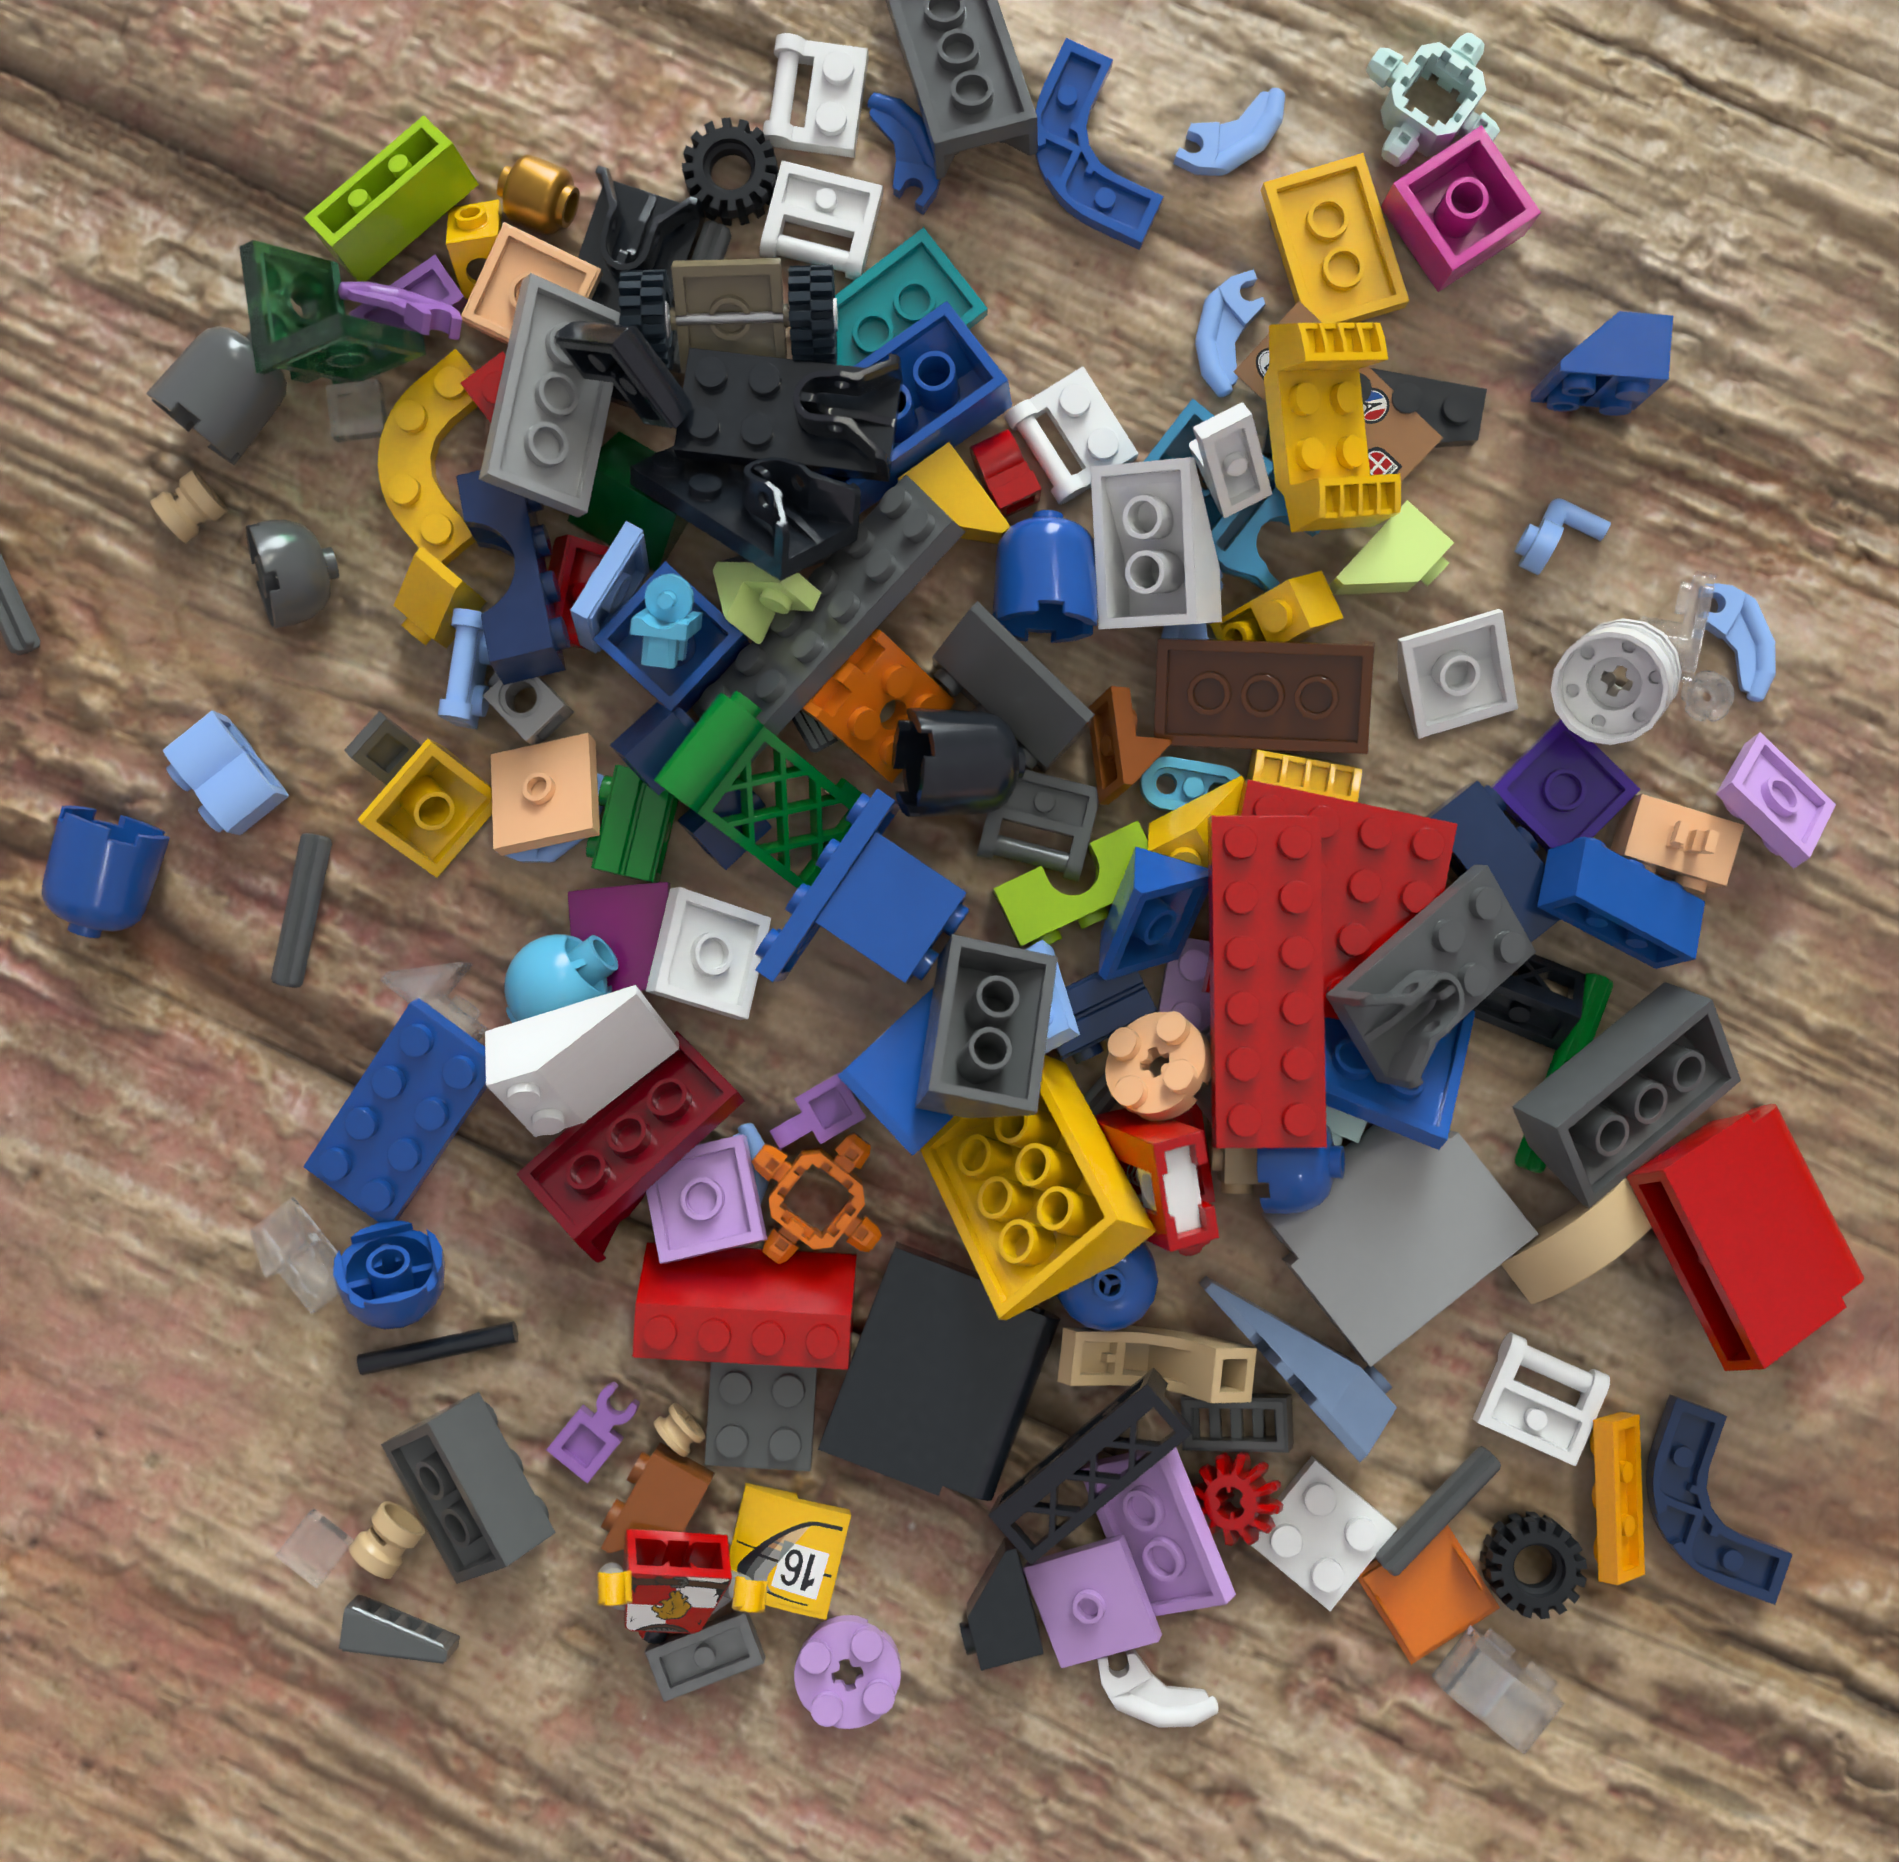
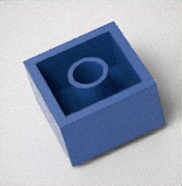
M665 561L592 640L664 707L672 712L680 707L687 713L700 699L704 690L726 671L736 660L739 652L750 643L745 634L729 623L724 614L690 584L694 594V603L689 613L692 611L703 612L701 629L688 639L686 658L683 661H678L674 669L641 665L643 636L630 634L631 618L646 608L645 593L647 586L653 579L663 574L681 576Z

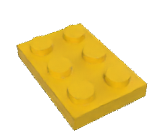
M1364 153L1263 182L1261 194L1295 304L1300 301L1322 323H1356L1400 310L1407 306L1409 298Z

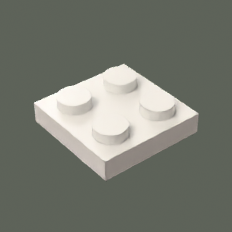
M681 887L670 889L646 992L737 1020L748 1019L759 974L755 969L762 960L755 955V952L768 934L771 917Z
M1311 1456L1277 1498V1500L1283 1503V1511L1279 1514L1270 1515L1276 1527L1269 1534L1259 1531V1540L1251 1546L1331 1611L1374 1559L1376 1553L1396 1532L1397 1528L1391 1521Z

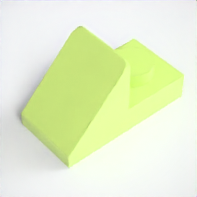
M717 561L713 568V575L724 617L756 644L763 642L776 612L788 614L789 610L814 611L822 593L798 572L783 581H779L755 564L749 562Z

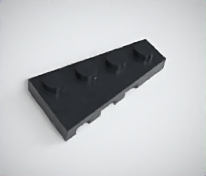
M1370 368L1394 390L1392 393V404L1398 412L1411 414L1416 411L1443 437L1434 448L1471 446L1478 441L1487 389ZM1360 373L1362 401L1364 403L1371 394L1372 385L1368 377ZM1267 419L1262 454L1266 458H1272L1269 422Z

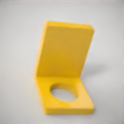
M499 200L456 206L448 211L446 246L461 293L466 299H469L477 282L467 273V265L474 259L488 258L501 230L502 208Z

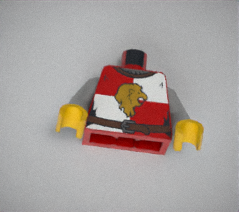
M626 1529L623 1568L617 1563H607L601 1567L597 1579L598 1605L612 1606L614 1609L623 1610L625 1628L629 1631H638L643 1640L652 1644L664 1642L668 1638L669 1633L694 1634L701 1631L711 1614L717 1612L730 1601H732V1609L747 1613L765 1612L768 1581H752L749 1576L731 1570L727 1535Z

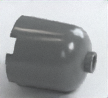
M217 326L206 329L198 335L146 394L152 398L151 401L186 431L189 432L194 428L211 443L208 448L229 463L235 465L281 405L286 395L287 382L283 371L272 359L278 351L266 339L253 330L245 337L231 328Z

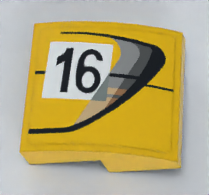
M745 1483L729 1549L731 1570L749 1576L752 1581H768L765 1605L826 1620L850 1523V1509L798 1499L797 1493Z

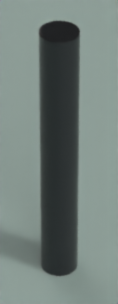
M513 1321L358 1354L357 1366L359 1373L366 1375L518 1342V1330Z

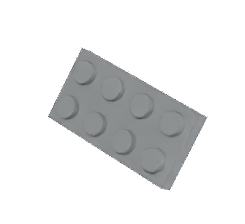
M532 273L522 280L479 480L578 518L588 512L614 383L584 379L555 342L554 336L564 326L574 321L620 325L619 312Z

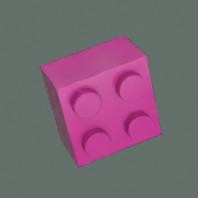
M1482 125L1395 181L1381 205V209L1437 292H1440L1522 238L1541 214V211Z

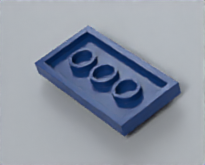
M878 788L871 797L863 793L858 798L846 817V821L852 824L851 828L841 842L832 838L815 864L822 871L812 886L804 883L800 885L785 908L792 915L783 929L778 928L776 930L772 928L756 950L755 955L762 960L755 971L772 982L784 981L821 927L815 922L817 917L875 832L883 835L900 810L898 803Z
M420 998L410 1002L303 1167L378 1223L398 1221L487 1088L485 1046Z

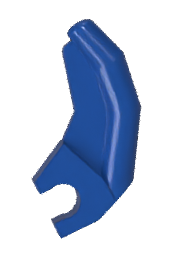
M874 92L867 102V107L870 109V119L891 141L895 148L896 163L893 195L900 199L908 187H919L922 190V194L915 201V210L924 215L937 197L941 179H936L933 149L924 120L902 99Z

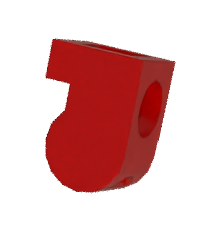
M1008 429L969 447L974 466L984 490L1004 518L1040 502L1042 488L1033 470L1030 471L1027 462L1024 461L1019 446Z

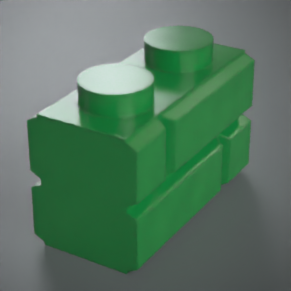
M615 765L613 776L605 775L600 786L599 806L605 807L600 835L588 838L586 857L593 858L591 868L597 871L649 883H658L661 879L679 799L666 789L660 795H657L629 767Z

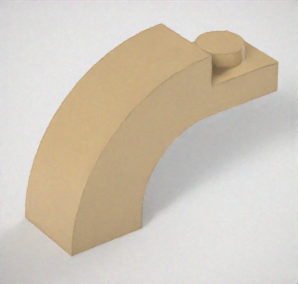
M1626 1177L1591 1208L1586 1207L1580 1202L1557 1219L1536 1228L1535 1230L1538 1235L1501 1265L1530 1304H1534L1555 1296L1598 1272L1633 1246L1652 1226Z

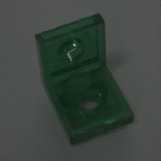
M251 240L239 246L256 373L267 374L276 369H284L290 371L291 380L310 383L319 378H326L332 380L333 389L343 390L426 355L423 334L345 315L344 300L338 294V287L341 283L339 263L256 240ZM291 298L302 308L303 317L299 316L294 310Z

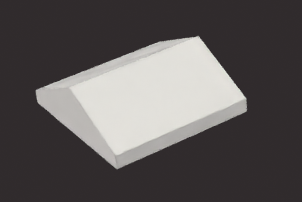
M1496 609L1398 639V681L1414 734L1418 739L1518 709L1502 610Z

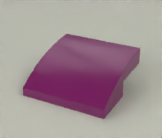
M669 882L568 892L571 936L585 941L591 935L598 936L611 948L618 960V969L607 977L608 987L612 986V992L634 985L640 991L646 990L671 889Z

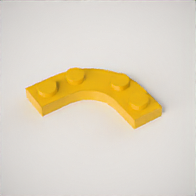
M456 348L415 381L398 399L385 422L378 449L379 481L391 513L418 548L424 547L445 566L476 542L464 519L447 500L437 482L435 466L441 441L457 423L478 407L460 384L475 371Z

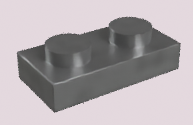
M735 1611L707 1622L702 1630L697 1633H678L668 1637L662 1643L648 1645L645 1650L663 1702L764 1664L766 1658L750 1614Z

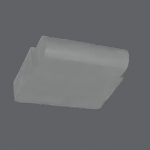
M1372 1125L1362 1133L1359 1143L1352 1141L1344 1148V1177L1333 1179L1329 1196L1319 1206L1299 1213H1261L1271 1227L1272 1233L1290 1252L1282 1260L1359 1358L1369 1367L1376 1364L1538 1235L1534 1227L1458 1132L1450 1130L1448 1140L1440 1150H1437L1377 1125Z

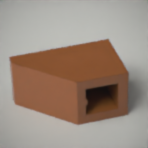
M661 1442L652 1456L642 1451L627 1478V1481L634 1484L635 1487L626 1503L616 1498L600 1527L609 1532L601 1549L609 1554L624 1550L626 1529L684 1532L710 1485L715 1472L686 1456H680Z

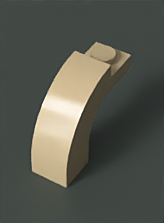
M1130 1325L1127 1328L1107 1332L1092 1328L1063 1327L1057 1382L1069 1386H1132L1152 1368H1155L1168 1383L1166 1391L1180 1393L1208 1403L1251 1402L1257 1348L1211 1336Z

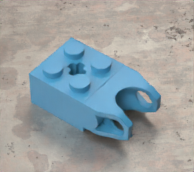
M1192 398L1143 462L1193 457L1189 448V443L1196 439L1193 427L1214 417V415ZM1263 455L1272 495L1224 519L1209 489H1201L1221 571L1224 574L1248 580L1256 587L1267 592L1278 586L1280 582L1269 572L1266 563L1259 556L1256 547L1257 535L1265 523L1273 521L1282 522L1288 526L1290 524L1284 495L1275 486L1273 462ZM1321 530L1304 532L1314 537L1316 534L1318 535Z

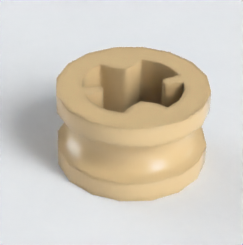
M673 1403L668 1408V1417L659 1416L654 1421V1426L666 1444L677 1454L685 1457L691 1452L690 1444L692 1442L701 1443L706 1437L703 1429L694 1417L681 1405Z

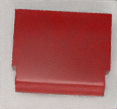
M1776 1104L1759 1106L1738 1116L1709 1121L1626 1176L1724 1371L1760 1370L1767 1368L1847 1308L1842 1297L1864 1281L1865 1277Z

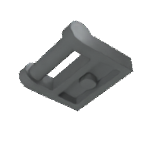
M1025 770L1023 778L1017 780L1016 787L1008 802L1001 808L987 813L977 856L992 860L993 855L1039 867L1042 866L1043 868L1063 872V878L1078 882L1099 805L1097 787ZM1005 820L1072 837L1070 851L1065 852L998 835L1001 822Z

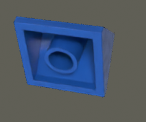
M1135 846L1101 930L1098 974L1105 981L1179 959L1209 891L1208 868Z

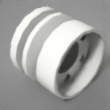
M1622 618L1601 623L1570 646L1554 668L1551 694L1555 711L1570 731L1589 742L1614 745L1633 741L1656 724L1677 695L1682 674L1678 652L1665 633L1644 621ZM1619 666L1627 668L1626 678L1631 680L1623 687L1615 685L1616 675L1610 673L1614 672Z

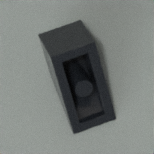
M1007 1537L1003 1539L967 1602L968 1621L959 1623L966 1654L977 1653L981 1671L1044 1654L1042 1638L1020 1554Z

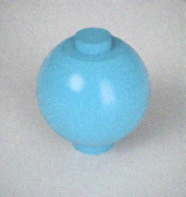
M563 934L543 936L531 941L514 956L506 973L504 992L508 1005L506 1012L509 1019L514 1023L611 993L612 986L608 987L607 977L619 967L614 952L601 938L595 935H591L585 941Z

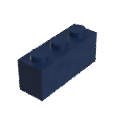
M1477 780L1464 786L1426 817L1458 824L1449 865L1459 878L1473 865H1488L1530 942H1533L1561 920L1537 907L1545 864L1536 854L1540 850L1539 846L1526 829L1521 826L1515 828L1503 813L1507 807L1501 796L1491 786L1485 785L1483 787Z

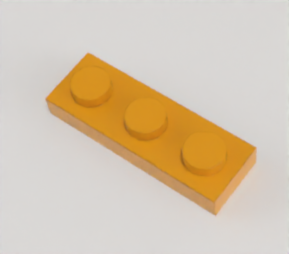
M1617 1412L1593 1419V1430L1590 1436V1449L1594 1455L1595 1463L1592 1503L1596 1509L1597 1536L1594 1541L1593 1553L1598 1563V1582L1620 1585L1645 1575L1640 1414Z

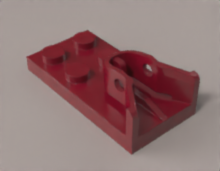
M678 1031L674 1035L679 1040V1050L586 1122L568 1127L516 1174L572 1240L597 1263L606 1259L604 1252L619 1222L627 1218L644 1198L646 1190L745 1102L738 1091Z

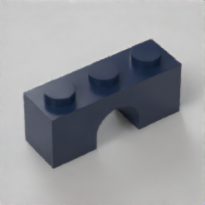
M656 702L613 741L610 746L646 786L657 795H660L665 789L656 783L654 779L696 723L680 707L672 712L659 702ZM740 789L726 792L712 811L720 817L741 813ZM753 791V810L766 808L765 803ZM691 808L677 820L708 856L725 870L747 851ZM767 820L754 822L755 843L772 828ZM742 825L734 827L743 834Z

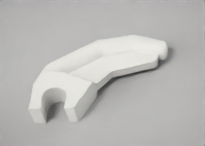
M1135 1649L1126 1651L1128 1663L1120 1671H1114L1109 1667L1107 1656L1097 1659L1101 1685L1116 1710L1158 1728L1193 1727L1218 1713V1702L1214 1696L1208 1697L1204 1689L1166 1686L1152 1674Z

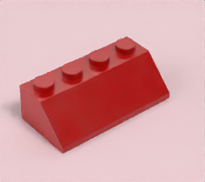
M647 1242L635 1304L632 1358L848 1370L852 1353L857 1254L797 1250L787 1261L778 1264L763 1252V1248L736 1247L667 1264H660L656 1242Z

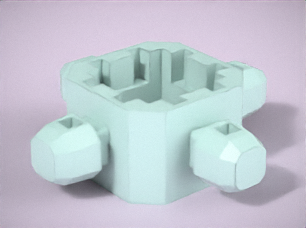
M1466 33L1460 36L1450 49L1440 42L1421 45L1408 65L1402 62L1404 56L1395 51L1381 47L1378 49L1369 62L1366 71L1369 77L1381 88H1384L1386 85L1391 88L1381 108L1383 126L1391 132L1382 147L1381 156L1385 161L1394 167H1400L1406 164L1416 151L1426 157L1437 155L1449 147L1457 135L1463 138L1481 125L1492 141H1494L1500 132L1497 123L1484 112L1481 115L1474 112L1486 91L1483 72L1476 68L1484 52L1485 44L1481 39L1472 33ZM1432 73L1439 78L1436 83L1449 93L1453 88L1460 92L1456 101L1461 104L1446 125L1438 120L1434 127L1426 123L1429 117L1417 108H1414L1412 112L1405 107L1409 99L1404 97L1420 76L1428 80Z

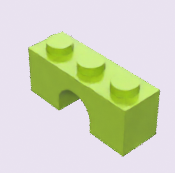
M1138 820L1088 844L1087 849L1095 864L1096 875L1091 888L1085 893L1066 895L1057 891L1049 882L1042 866L993 888L994 896L1019 947L1028 943L1032 946L1041 940L1050 945L1063 939L1058 929L1072 922L1078 921L1081 929H1084L1107 918L1109 912L1106 906L1111 905L1114 901L1135 846L1148 850V840Z

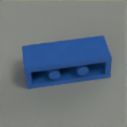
M1579 837L1574 839L1573 842L1548 849L1537 907L1643 963L1658 969L1696 959L1705 901L1685 891L1681 884L1665 880L1646 870L1641 862L1626 859L1606 848L1602 841L1590 837Z

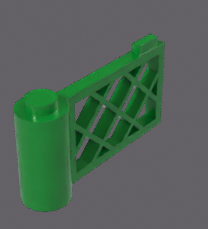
M735 690L729 698L720 692L655 777L654 781L797 889L802 883L812 886L822 871L821 868L815 865L819 856L832 838L839 842L842 841L852 824L846 821V817L863 793L844 778H841L837 785H835L756 719L762 710L743 694ZM765 742L773 748L774 770L752 775L751 759ZM786 760L794 766L786 768ZM806 775L809 782V798L788 803L787 779ZM775 782L776 806L753 810L752 787ZM821 788L828 794L821 796ZM740 789L741 813L720 817L712 811L726 792ZM841 803L848 809L836 827L822 830V807ZM810 810V833L789 838L788 815ZM776 818L777 841L756 845L754 822ZM742 825L743 834L734 827ZM811 845V860L799 876H797L790 869V850ZM778 853V860L770 854Z

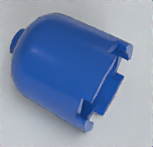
M1041 510L1034 512L1032 518H1027L1010 526L999 540L996 555L992 615L1018 641H1028V632L1051 633V643L1077 641L1093 635V626H1097L1098 610L1094 539L1088 530L1074 521L1063 518V514L1058 511Z
M72 805L62 806L42 882L41 895L45 906L58 918L69 922L68 931L80 936L100 938L102 931L115 932L131 928L141 920L146 911L170 837L164 836L165 831L130 817L120 815L118 825L95 820L96 809Z
M1142 1242L1116 1265L1070 1287L1056 1296L1068 1314L1087 1328L1105 1332L1127 1328L1141 1319L1154 1302L1158 1286V1275L1154 1257L1146 1243ZM1113 1274L1117 1277L1109 1279L1106 1275ZM1100 1279L1105 1283L1103 1291L1099 1288ZM1119 1284L1118 1288L1110 1293L1111 1286Z

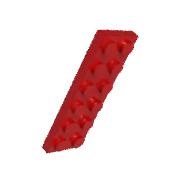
M1211 815L1208 818L1212 1148L1327 1147L1321 816Z

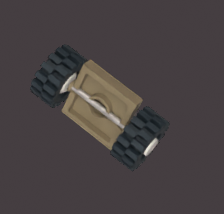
M781 258L673 261L671 270L675 307L671 304L672 293L667 270H625L620 273V297H618L620 308L619 323L620 325L638 328L668 369H673V351H675L673 334H675V331H677L681 374H685L689 348L787 359L786 328L790 327L793 360L837 365L838 307L837 298H835L833 265L789 266V304H784Z

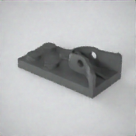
M885 0L933 149L936 179L945 177L955 155L960 151L995 142L1006 143L1029 156L1037 154V115L998 0Z
M1473 865L1330 990L1326 997L1376 1081L1405 1088H1416L1424 1083L1421 1076L1437 1042L1534 955L1536 951L1489 866Z

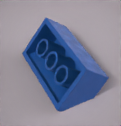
M948 301L853 366L867 368L889 360V354H894L901 358L903 376L889 482L824 475L847 484L854 482L860 488V513L879 501L890 488L898 483L900 476L942 446L950 442L953 448L1012 407L1008 379Z

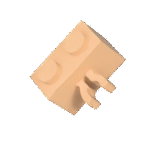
M1640 794L1634 796L1622 808L1610 850L1626 859L1641 862L1646 870L1654 874L1673 878L1674 882L1681 884L1684 890L1689 893L1704 895L1706 889L1727 886L1744 825Z

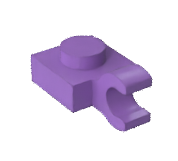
M840 1072L794 1098L802 1113L770 1130L779 1149L786 1147L813 1131L821 1145L866 1118L851 1090L838 1077Z

